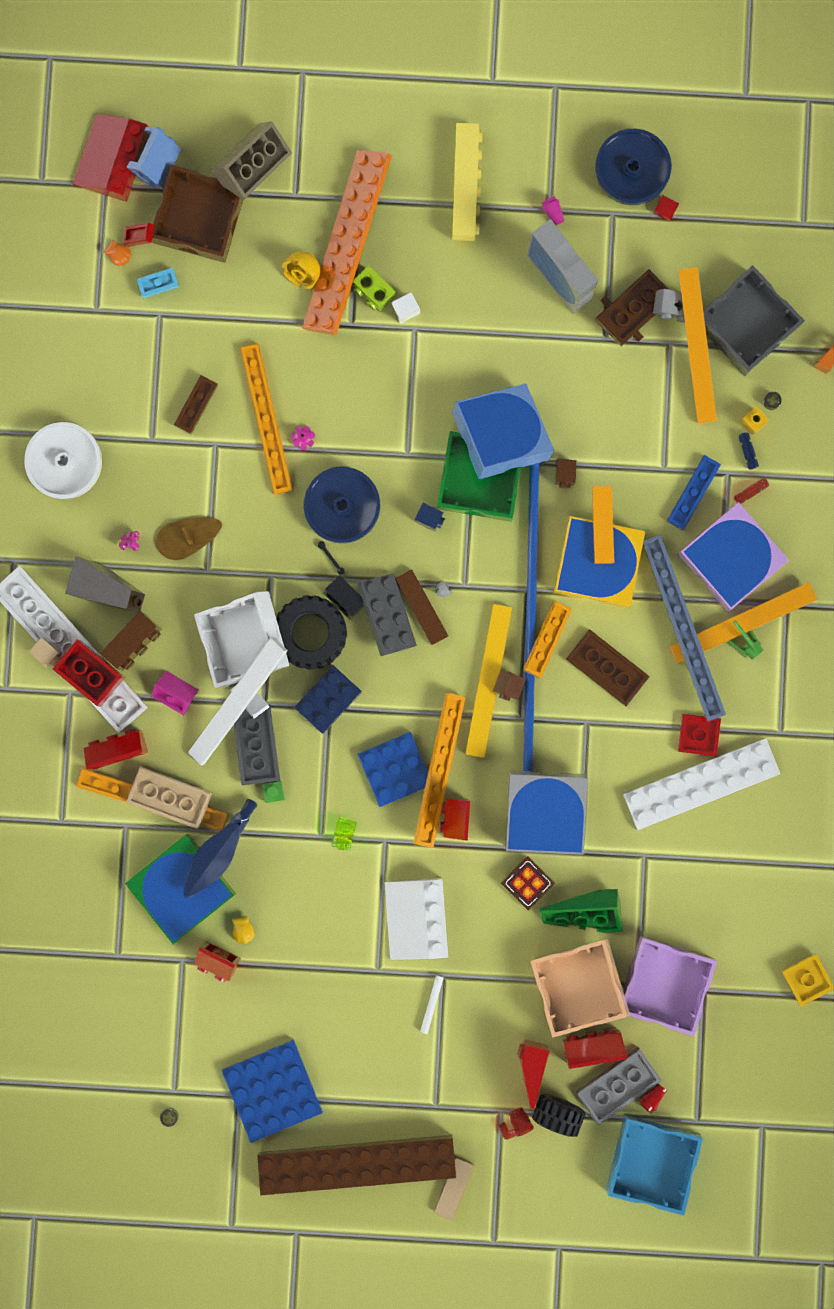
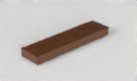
M411 569L395 578L431 645L449 637L413 570Z

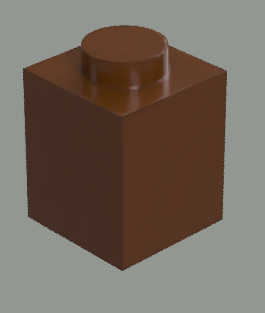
M557 459L555 485H559V488H571V486H574L577 460Z
M500 670L493 692L500 694L499 698L510 701V698L518 700L526 678Z

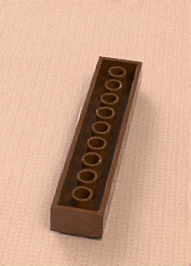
M452 1135L259 1152L257 1155L260 1196L456 1178Z

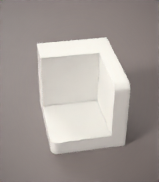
M412 293L392 302L400 323L420 314V308Z

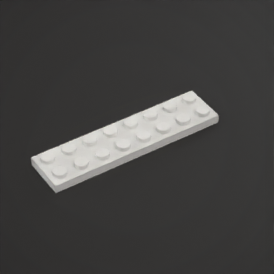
M764 738L624 793L623 796L637 830H640L780 775V771L768 741Z

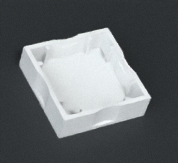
M269 591L256 592L236 599L225 606L214 607L194 614L201 641L206 649L207 662L215 688L239 683L271 638L275 637L284 646ZM286 654L273 671L290 666Z

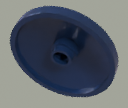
M625 129L611 135L599 149L595 162V174L601 189L608 197L625 205L645 204L659 196L669 181L672 169L671 157L665 144L656 135L642 129Z
M350 467L327 469L312 480L305 493L304 513L307 522L317 535L327 541L346 544L360 540L373 529L379 518L381 504L377 488L367 475L357 469Z

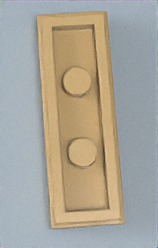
M456 1157V1178L447 1179L434 1213L449 1220L453 1219L474 1164Z

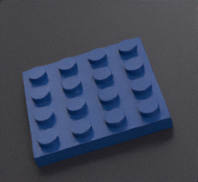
M294 1039L222 1069L250 1143L323 1113Z

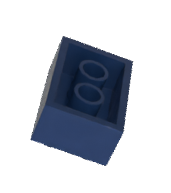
M333 665L294 708L324 734L358 698L362 691Z

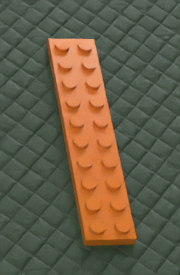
M357 150L321 265L320 277L316 282L302 328L306 331L337 335L392 155L387 152Z

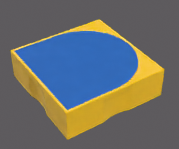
M570 516L567 522L563 552L553 593L579 599H593L604 604L624 608L631 607L645 531L613 525L614 563L594 564L593 521Z

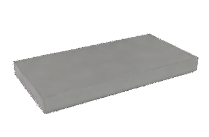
M640 1048L627 1055L628 1059L620 1060L576 1091V1094L598 1125L662 1081Z

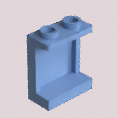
M156 126L154 128L146 127L145 131L150 137L138 162L129 161L127 168L150 187L163 189L170 165L175 164L181 148L175 144L176 141L166 136L164 134L165 131Z

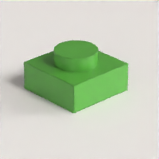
M282 781L262 784L265 803L285 800Z

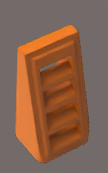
M834 345L815 364L814 368L825 374L832 369L834 365Z

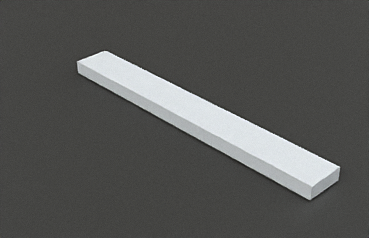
M275 637L268 641L188 753L200 766L207 762L288 651Z

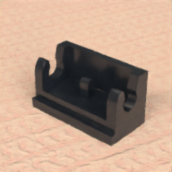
M340 575L323 592L349 620L364 607L362 597Z

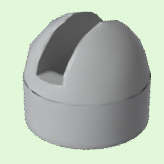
M444 580L435 588L439 597H446L452 593Z

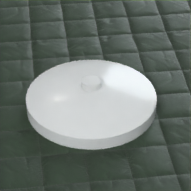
M58 422L43 427L32 437L25 452V469L31 483L43 494L56 499H72L86 493L96 483L102 468V454L97 441L87 430L73 423Z

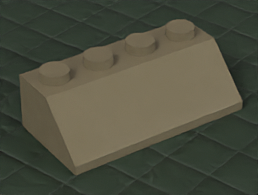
M272 121L259 123L211 170L222 186L241 199H246L292 152Z

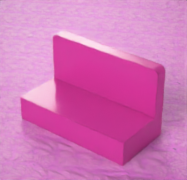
M166 671L155 684L151 697L184 716L199 690Z

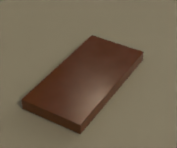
M648 269L600 313L595 321L622 347L656 315L653 314L656 291L668 288Z
M590 629L566 658L569 663L625 707H627L650 677Z

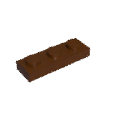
M200 375L174 426L192 435L218 384Z

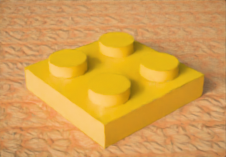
M816 953L781 971L800 1007L834 990V986Z

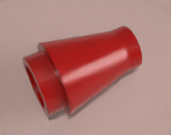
M657 1084L656 1087L641 1097L642 1100L639 1104L651 1114L657 1110L667 1090L660 1084Z

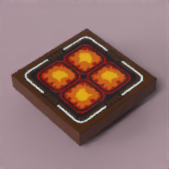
M527 856L501 884L529 911L555 882Z

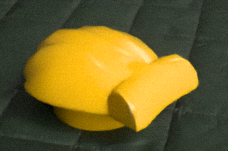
M249 916L233 918V939L237 943L243 944L252 941L254 929L249 922Z

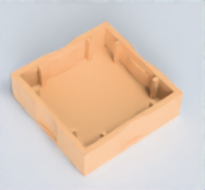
M608 939L531 961L537 986L544 1000V1010L552 1038L630 1016Z

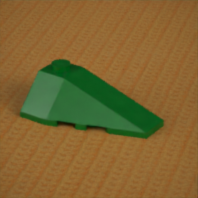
M618 889L597 890L540 908L544 924L567 927L570 924L579 926V929L585 930L586 927L596 928L597 932L602 933L623 931L621 901Z

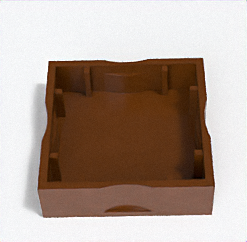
M170 165L163 189V199L154 220L152 242L157 245L226 263L244 199H241L222 186L215 177H207L196 171Z

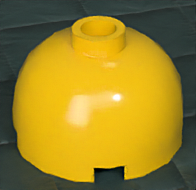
M294 252L282 264V268L284 267L285 269L283 272L285 277L297 287H300L301 284L306 286L305 289H311L320 277V265L312 253Z

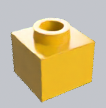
M757 406L740 420L752 435L769 421ZM756 416L759 422H755L753 417Z

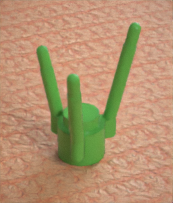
M734 620V625L747 643L743 646L745 649L738 646L732 640L727 643L741 652L745 658L749 656L751 659H754L763 651L760 646L761 643L756 638L753 630L749 631L752 638L750 639L738 622Z

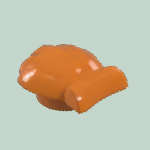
M114 240L111 241L110 245L103 252L117 266H124L125 263L130 262V249L125 245L117 244Z

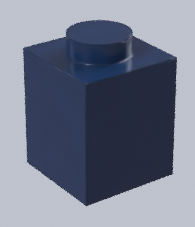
M422 503L415 517V522L435 532L437 528L441 529L445 518L442 517L444 512Z

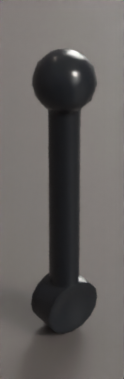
M320 541L318 543V547L320 549H323L325 554L337 568V573L340 575L344 574V568L338 565V563L327 550L326 544L323 541Z

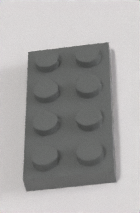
M394 573L359 582L357 585L380 656L417 646Z
M268 704L269 708L256 718H253L245 709L234 723L242 786L280 781L271 704Z

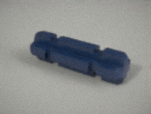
M748 432L739 435V440L743 444L741 447L745 460L748 461V469L752 470L759 467L757 459H755L756 454L753 444L750 442V435Z

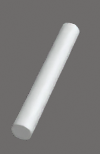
M436 975L420 1030L422 1033L428 1034L444 977Z

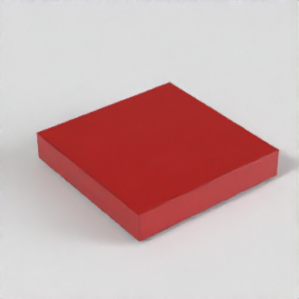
M682 714L678 752L717 757L721 718L707 722L705 716Z

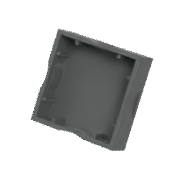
M753 265L723 295L717 297L703 310L706 335L744 376L805 321L786 300L775 292L772 285Z

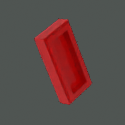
M143 223L126 226L123 245L130 247L152 243L154 224Z

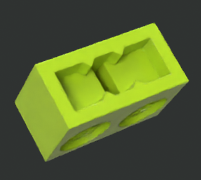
M369 265L353 280L354 292L360 297L363 295L368 300L366 303L373 310L377 309L381 312L396 297V291ZM364 280H369L371 285L363 287L361 283ZM382 293L385 295V298L383 300H376L375 295Z

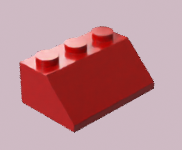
M136 728L125 731V735L118 737V734L106 737L107 741L101 743L99 740L89 742L88 747L84 748L86 770H95L148 753L142 731H136Z
M616 1028L604 1029L603 1033H597V1031L586 1032L585 1036L578 1037L577 1034L568 1035L566 1039L562 1040L566 1064L569 1069L628 1059L622 1034Z

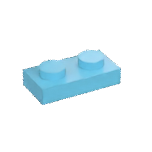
M173 268L137 279L143 299L179 288Z

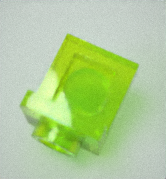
M338 818L332 846L339 850H351L357 822Z

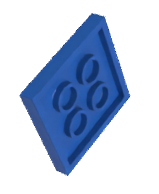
M411 732L358 754L379 807L425 788L428 772Z

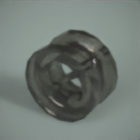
M769 392L763 399L764 406L769 410L777 409L782 402L781 395L777 392ZM773 396L775 397L774 400H777V403L770 405L768 399H770Z
M173 1108L165 1109L160 1115V1121L166 1127L176 1124L179 1118L178 1112ZM168 1112L174 1117V1120L172 1119L171 1122L164 1118V1115H167Z

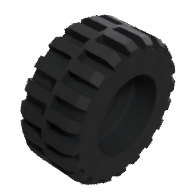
M315 595L296 597L290 603H286L281 612H278L276 616L284 647L288 650L286 652L288 662L296 667L309 670L323 668L338 658L345 647L347 637L346 622L339 609L327 599ZM316 615L326 622L328 638L322 647L309 651L300 648L294 642L292 636L293 626L302 616Z

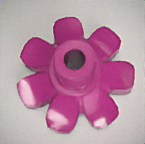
M300 426L296 427L297 433L293 432L291 434V438L295 439L293 445L295 447L300 445L301 450H306L307 445L312 447L314 442L311 439L315 438V433L310 432V427L305 426L303 429Z
M131 530L127 533V536L123 535L120 538L119 547L122 550H126L129 547L136 551L139 548V545L136 543L139 539V532Z

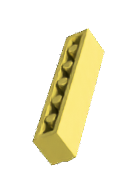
M456 123L452 240L475 241V235H479V223H476V216H480V205H476L477 198H480L481 186H477V179H481V168L478 167V161L482 160V149H478V143L482 142L483 130H479V124Z

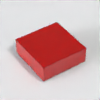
M662 195L653 214L670 222L679 203Z

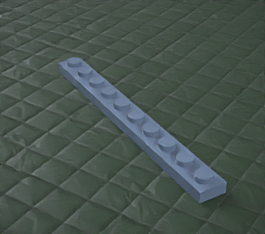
M658 535L644 540L645 552L706 720L708 722L725 716L726 713L662 537Z

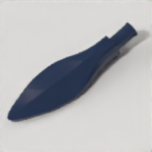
M247 799L242 809L234 815L231 821L200 846L188 870L184 886V898L192 897L210 886L229 867L239 838L249 822V817L258 806L255 801Z

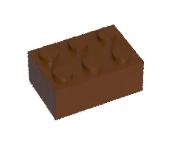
M141 611L131 619L100 654L116 669L121 671L129 670L135 663L133 660L138 655L142 656L147 651V645L151 641L155 642L160 637L162 628Z

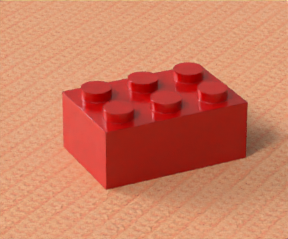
M78 639L53 668L57 674L98 707H102L126 678L83 641Z

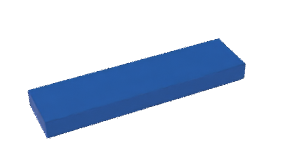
M706 455L703 456L667 519L668 523L682 531L685 529L718 471L720 463Z

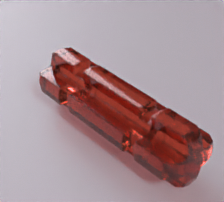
M762 478L757 484L754 483L742 493L734 496L735 502L742 504L746 499L748 500L761 492V490L763 491L769 487L768 481Z

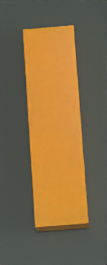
M593 486L594 564L614 563L612 486Z
M553 601L525 663L524 671L537 678H542L572 609L557 601Z

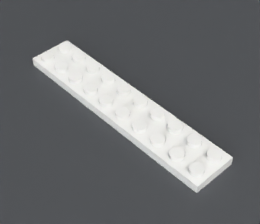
M21 566L16 568L0 583V602L36 642L41 637L45 638L62 653L60 656L62 658L78 639L101 656ZM124 680L102 707L93 704L118 733H121L148 708Z

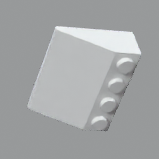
M442 878L385 882L390 960L448 958Z

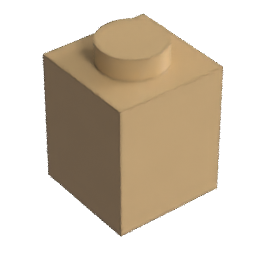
M42 637L29 651L32 656L47 668L55 667L62 655L58 649Z

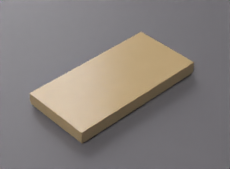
M139 766L126 803L199 829L212 793Z

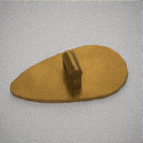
M208 517L190 518L169 523L158 533V550L167 559L175 561L184 559L211 542L221 530L222 523L218 519Z

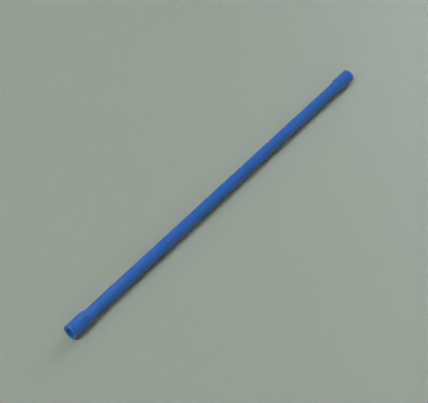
M540 463L529 465L525 663L536 639ZM525 671L523 771L533 772L535 676Z

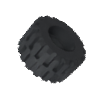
M541 1094L532 1119L550 1131L568 1137H577L586 1112L567 1100L553 1095Z

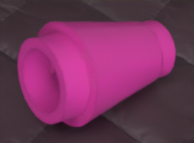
M553 196L541 203L543 211L555 225L565 221L559 199Z

